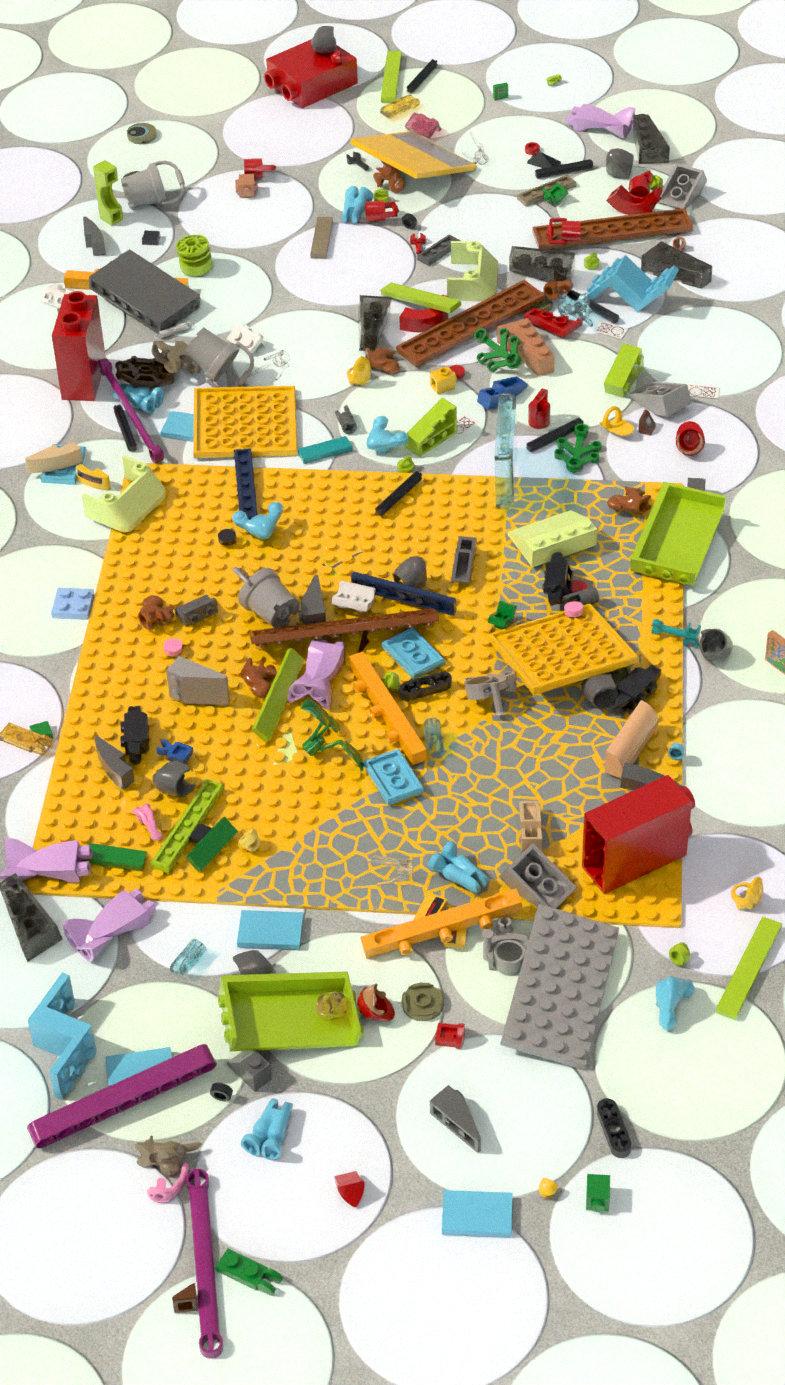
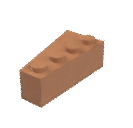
M528 318L497 326V342L499 344L500 329L507 328L510 332V336L507 338V350L511 352L510 338L518 336L521 340L517 354L526 362L528 368L538 376L554 372L555 356Z

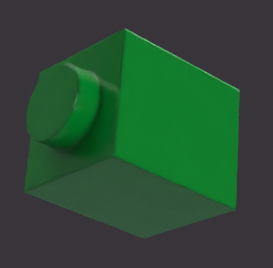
M587 1174L586 1210L594 1212L609 1211L610 1175Z

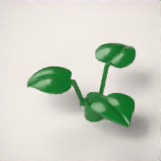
M305 700L301 709L311 713L320 723L308 740L302 744L304 750L310 756H313L319 750L323 752L333 746L341 745L354 759L362 772L364 769L363 758L348 741L339 740L324 746L326 741L322 735L330 727L334 732L338 733L340 727L335 719L313 700ZM325 725V727L320 731V733H318L321 727Z

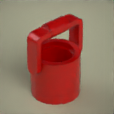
M262 158L244 159V174H254V179L263 178V171H275L277 168L276 165H263Z
M649 170L632 178L629 181V192L638 197L650 194V184L653 182L652 172Z
M384 200L365 202L367 222L385 221L386 218L398 216L399 209L395 202L384 203ZM392 208L393 211L385 212V209Z
M551 218L549 226H547L549 243L567 244V242H581V221H567V218ZM552 222H562V240H552L554 234Z
M541 388L533 401L528 405V424L532 428L544 429L550 424L551 406L548 402L547 389Z

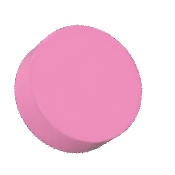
M569 602L565 604V615L568 617L582 615V603Z
M172 638L164 643V652L168 656H177L183 651V645L179 639Z

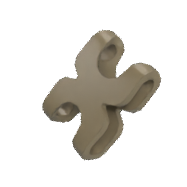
M163 341L153 342L152 355L159 362L165 363L164 368L169 373L178 374L180 368L190 373H200L201 368L196 363L194 366L192 364L193 360L185 354L188 345L184 341H175L174 346H170Z

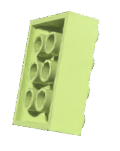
M572 510L507 532V535L531 567L550 562L552 555L556 552H561L564 557L597 545V528L589 518Z

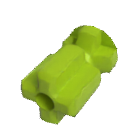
M558 73L546 78L547 85L561 82V75Z

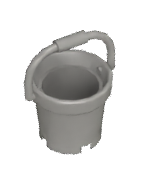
M166 160L150 163L147 169L121 178L123 191L129 202V208L153 203L167 205L179 200L185 190V181L181 170L174 163ZM166 164L175 169L178 183L181 186L177 197L170 200L166 199L164 186L157 168L158 165Z
M203 327L196 334L197 337L191 340L185 350V354L207 373L208 379L206 383L211 387H219L213 382H216L226 372L241 348L248 354L250 359L248 370L243 373L234 386L242 387L254 368L252 353L240 342H236V344L227 343Z
M233 567L234 573L245 582L238 595V602L244 609L253 611L274 628L285 626L290 622L288 617L291 613L294 616L297 614L299 601L282 584L280 577L273 569L264 568L249 576L240 567Z

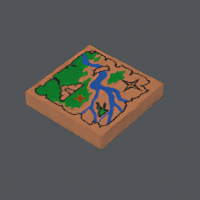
M771 630L767 635L765 660L785 675V638Z

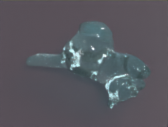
M580 295L576 301L568 296H559V301L562 302L557 307L560 317L571 315L582 319L590 327H593V322L589 319L590 314H592V309L589 307L590 300L586 296Z

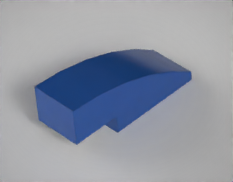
M517 376L493 381L491 388L479 391L477 402L488 410L496 408L520 394L528 387V383Z

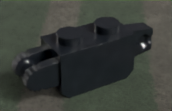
M556 552L552 555L551 562L546 564V571H544L545 582L542 588L544 594L548 595V601L551 606L561 604L563 596L572 593L574 573L568 561L563 559L561 552Z
M654 665L647 669L635 668L618 685V696L615 701L617 705L615 712L617 715L622 716L630 709L634 711L641 700L645 702L650 694L655 693L657 689L656 682L661 676L660 668Z
M129 706L128 712L124 713V721L120 722L121 733H124V735L120 736L121 747H125L126 755H129L130 763L136 765L141 762V754H146L149 751L148 716L146 713L141 712L140 706Z

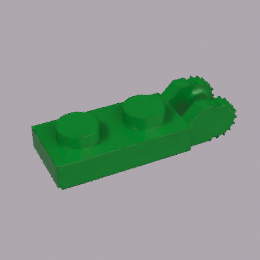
M227 1248L215 1266L217 1272L269 1295H273L276 1289L272 1284L265 1281L264 1278L275 1283H281L283 1280L282 1275L271 1268L268 1269V1267Z

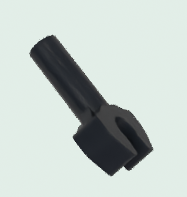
M353 152V157L348 154L346 155L349 165L357 164L363 170H368L369 166L361 160L360 153Z

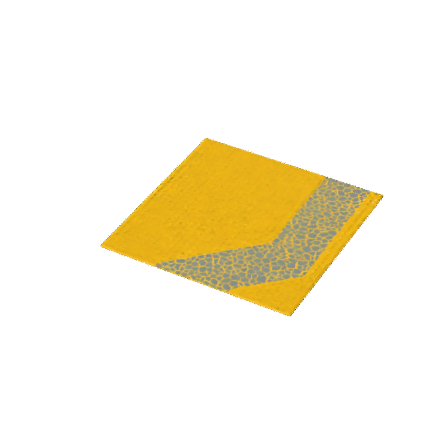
M145 463L165 487L166 497L132 531L120 532L111 528L33 849L38 851L53 844L78 840L80 846L94 843L147 851L148 857L143 871L90 864V875L81 876L80 882L74 883L36 875L24 880L22 888L24 894L113 899L123 890L130 893L137 888L143 895V901L416 915L428 892L447 899V906L443 910L445 911L448 908L458 907L511 890L499 876L522 854L519 801H539L542 852L577 887L556 909L609 925L681 927L682 858L607 894H603L582 868L584 813L633 791L620 788L621 778L605 773L606 750L633 713V710L630 709L626 714L619 716L615 712V707L605 710L597 709L582 692L584 680L533 695L517 676V690L511 692L505 691V688L499 690L503 710L506 713L495 715L496 710L493 696L485 699L470 700L467 698L464 685L465 678L513 671L488 640V634L503 630L495 628L493 624L488 623L489 615L497 611L499 601H505L517 606L514 622L506 628L563 612L565 604L577 602L576 599L567 602L562 599L561 604L551 606L548 601V595L544 594L542 588L545 582L544 571H546L547 563L531 567L507 535V532L570 510L589 518L597 528V545L563 557V559L568 561L574 573L573 580L584 581L587 584V588L596 587L600 600L591 605L639 656V663L630 665L631 672L635 668L647 669L651 665L661 669V676L656 682L657 689L645 701L656 712L658 726L633 764L651 769L665 776L669 775L674 781L682 785V759H671L668 751L673 743L683 745V637L664 632L653 634L651 630L654 619H659L664 625L683 629V584L630 571L631 556L663 482L422 473V480L383 516H379L375 513V508L413 473L253 467L257 514L268 515L270 503L280 502L283 505V513L272 535L266 540H259L245 529L236 526L232 521L233 514L239 511L235 466ZM125 475L120 494L133 482L126 479ZM672 483V484H677V485L684 486L682 483ZM625 486L639 488L645 491L643 496H651L648 501L651 508L641 515L623 509L613 510L608 507L607 502L613 495L626 496ZM223 529H231L236 533V542L229 546L221 545L218 541V533ZM458 536L477 538L476 556L470 584L451 582ZM362 552L359 555L352 558V555ZM412 556H420L426 563L427 581L422 588L423 590L456 598L457 612L454 616L437 612L439 621L434 622V625L424 626L423 623H420L413 627L445 659V665L419 678L439 672H448L452 676V687L446 691L412 701L402 700L397 690L389 691L427 749L426 761L412 765L397 741L389 744L385 733L390 732V729L381 716L371 717L369 707L374 706L367 693L365 691L356 693L354 690L353 682L358 681L349 666V656L358 653L363 631L356 635H349V632L341 633L339 637L323 635V638H321L325 639L329 644H334L337 641L344 643V663L336 676L330 680L332 693L330 709L324 708L309 694L294 702H288L287 699L269 741L264 742L251 731L266 698H258L253 695V692L250 690L251 687L241 678L242 669L248 658L250 657L253 660V665L256 666L264 661V667L272 664L278 672L287 650L292 648L305 659L297 676V679H299L306 673L310 643L318 639L306 637L304 641L293 642V639L285 640V643L282 644L266 642L267 645L265 646L251 644L249 631L274 627L253 611H247L240 605L238 595L245 582L234 573L233 567H240L249 576L264 568L273 569L280 577L282 584L299 601L298 610H301V601L314 575H318L326 621L426 609L377 595L374 598V605L367 612L363 613L356 612L352 608L342 609L332 604V597L339 591V583L341 581L351 583L353 571L394 582L392 575L394 570L404 560ZM341 561L343 562L342 564H340V565H338V566H336V567H334V568L331 567V566H333V565H335V564H337V563H339V562H341ZM332 569H333V571H334L335 573H337L338 575L333 576V574H332ZM206 594L210 599L215 598L217 600L218 613L187 627L175 615V608ZM150 595H156L164 601L162 609L174 606V617L171 622L162 621L163 626L157 623L152 624V630L148 631L140 625L138 613L143 607V600ZM298 612L295 616L291 613L288 617L290 622L285 626L303 624V621L299 622ZM405 625L397 626L395 630L380 628L378 632L367 634V639L370 642L362 652L381 680L388 672L398 674L400 684L413 680L382 648L383 641L410 629L405 628ZM172 638L179 639L183 645L182 653L177 656L166 655L164 643ZM178 656H181L228 677L230 704H185L174 700L169 696L166 670ZM266 679L272 685L273 681ZM424 684L421 687L427 689L431 686L428 684ZM615 689L613 693L614 701H616L618 696V689ZM307 699L313 700L334 718L340 727L338 733L334 732L330 727L322 735L326 741L324 746L339 740L348 741L361 754L363 761L399 748L424 787V793L388 806L365 768L361 772L357 763L341 745L333 746L323 752L319 750L316 754L310 756L304 750L302 744L313 734L320 721L311 713L301 709L303 702ZM129 706H140L141 712L146 713L148 716L149 751L146 754H141V762L136 765L130 763L129 755H126L125 747H121L120 736L124 735V733H121L120 722L124 721V713L128 712ZM325 725L321 727L318 733H320V731L325 727ZM291 732L298 753L292 756L293 761L274 765V762L281 763L285 759L282 752H277L278 748L282 749L287 746V740L282 738V734ZM99 736L124 753L126 764L133 768L134 782L124 790L118 787L103 770L98 759L94 737ZM163 739L168 740L172 745L177 741L193 747L194 753L186 763L190 767V772L184 773V780L196 786L185 797L166 795L159 792L154 786L153 775L165 764L171 762L167 760V755L161 756L157 754V746L164 748L161 744ZM209 779L224 784V791L202 824L213 828L221 818L226 817L238 831L233 838L200 872L185 858L197 845L192 842L188 844L169 874L151 868V861L205 780ZM146 803L150 805L151 810L154 812L157 830L162 834V838L159 841L152 840L148 827L144 823H139L137 816L132 813L134 808L142 807ZM251 829L256 831L260 839V846L254 852H250L246 848L244 849L239 844L240 838ZM453 841L456 843V855L467 857L490 878V882L485 887H481L480 892L477 894L472 893L460 884L446 879L442 873L433 872L428 869L430 858L436 852L441 854L447 842ZM520 896L523 910L505 915L511 920L534 921L537 906Z

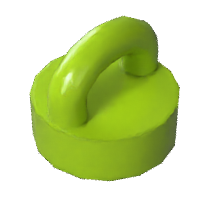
M653 175L650 189L652 191L658 187L663 189V179L658 175Z
M385 189L375 190L374 201L384 200V203L389 202L388 191Z
M591 253L584 259V267L586 269L595 270L599 267L600 260L596 253Z
M406 456L397 462V471L399 473H412L414 471V462L411 456Z
M394 672L386 673L382 682L388 691H399L401 684L398 674Z
M680 942L669 949V957L677 966H683L690 960V950L684 942Z

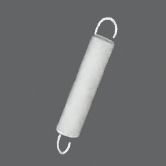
M182 323L160 331L159 338L162 339L187 330L188 325L187 323Z

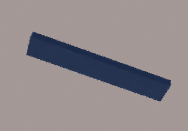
M251 448L234 450L239 511L245 512L250 520L258 515Z
M355 571L351 574V583L373 587L377 596L426 609L434 608L437 612L452 616L457 612L456 598Z

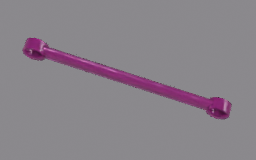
M107 358L98 360L102 376L107 377L149 449L152 462H162L164 459L163 450L158 445H155L112 373V363Z
M193 1169L186 1176V1184L190 1194L201 1332L199 1348L204 1357L213 1359L221 1355L224 1346L219 1329L208 1200L209 1177L205 1170ZM199 1177H203L206 1180L202 1185H200ZM193 1178H195V1186L190 1184ZM213 1339L217 1340L220 1344L218 1348H216L215 1350L213 1347ZM207 1340H208L209 1350H206V1349L203 1348V1344H204Z

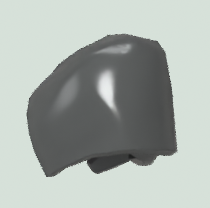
M321 26L316 30L311 41V47L315 53L329 54L336 50V39L333 33L334 27Z
M620 148L610 149L606 155L607 173L611 176L628 179L634 155Z
M412 556L404 560L392 573L394 582L398 583L402 580L405 585L422 589L427 581V569L424 559L420 556Z
M704 629L701 631L700 650L705 660H719L727 658L731 654L733 642L727 633L721 629Z
M600 674L584 679L582 692L594 707L605 710L617 706L613 699L616 685L611 674Z
M176 760L165 764L152 777L154 786L159 792L176 797H185L196 785L184 780V773L190 772V767Z
M250 950L233 956V962L236 963L240 974L232 975L276 974L274 967L258 950Z

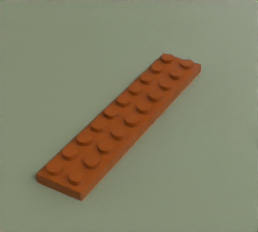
M685 208L581 221V242H567V244L549 243V237L547 236V226L549 225L532 227V233L538 250L693 231V225ZM562 223L552 224L554 226L552 240H562Z
M522 280L397 345L396 352L415 367H418L473 338L478 329L482 328L487 331L545 300V294L526 280Z
M434 608L252 630L249 631L251 644L265 646L267 645L266 642L282 644L285 643V640L293 639V642L304 641L306 637H311L312 639H321L323 635L339 637L341 633L349 632V635L360 634V631L363 630L372 633L378 632L379 628L395 630L397 626L404 625L405 628H412L420 623H423L424 626H429L439 621V615Z

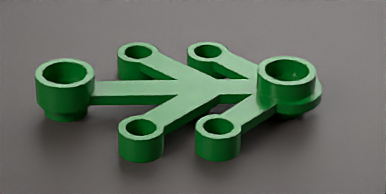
M481 328L475 332L474 338L478 343H485L494 350L493 352L479 353L476 358L480 364L486 363L488 359L503 357L504 360L489 361L487 368L491 372H495L499 367L507 366L509 369H516L520 366L522 358L517 353L521 340L518 336L510 338L511 352L508 353L507 338H509L510 332L507 328H502L499 331L500 346L489 338V334L485 329Z
M577 424L575 426V435L577 437L575 448L567 442L566 438L560 437L557 439L558 449L554 451V457L557 460H563L566 463V469L572 473L580 472L583 469V465L589 462H599V453L597 452L601 451L602 448L600 441H593L590 445L582 448L583 440L588 436L589 427L586 424ZM565 448L573 457L570 458L563 449ZM591 452L589 456L580 459L581 456Z

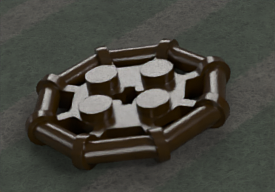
M131 356L130 359L118 361L115 364L117 369L116 378L131 384L134 388L147 387L154 389L167 384L171 385L175 382L173 374L169 373L164 368V364L156 358L147 359Z

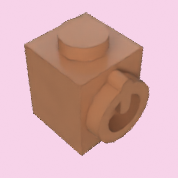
M239 174V179L235 180L236 193H239L240 198L255 197V191H258V183L254 180V174Z

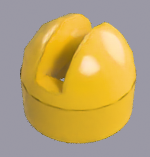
M542 1178L539 1184V1193L543 1198L553 1197L559 1187L552 1180Z

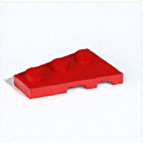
M535 308L524 314V319L528 318L532 325H537L560 337L567 336L583 324L582 319L577 318L574 321L570 320L569 316L557 317L553 316V312Z

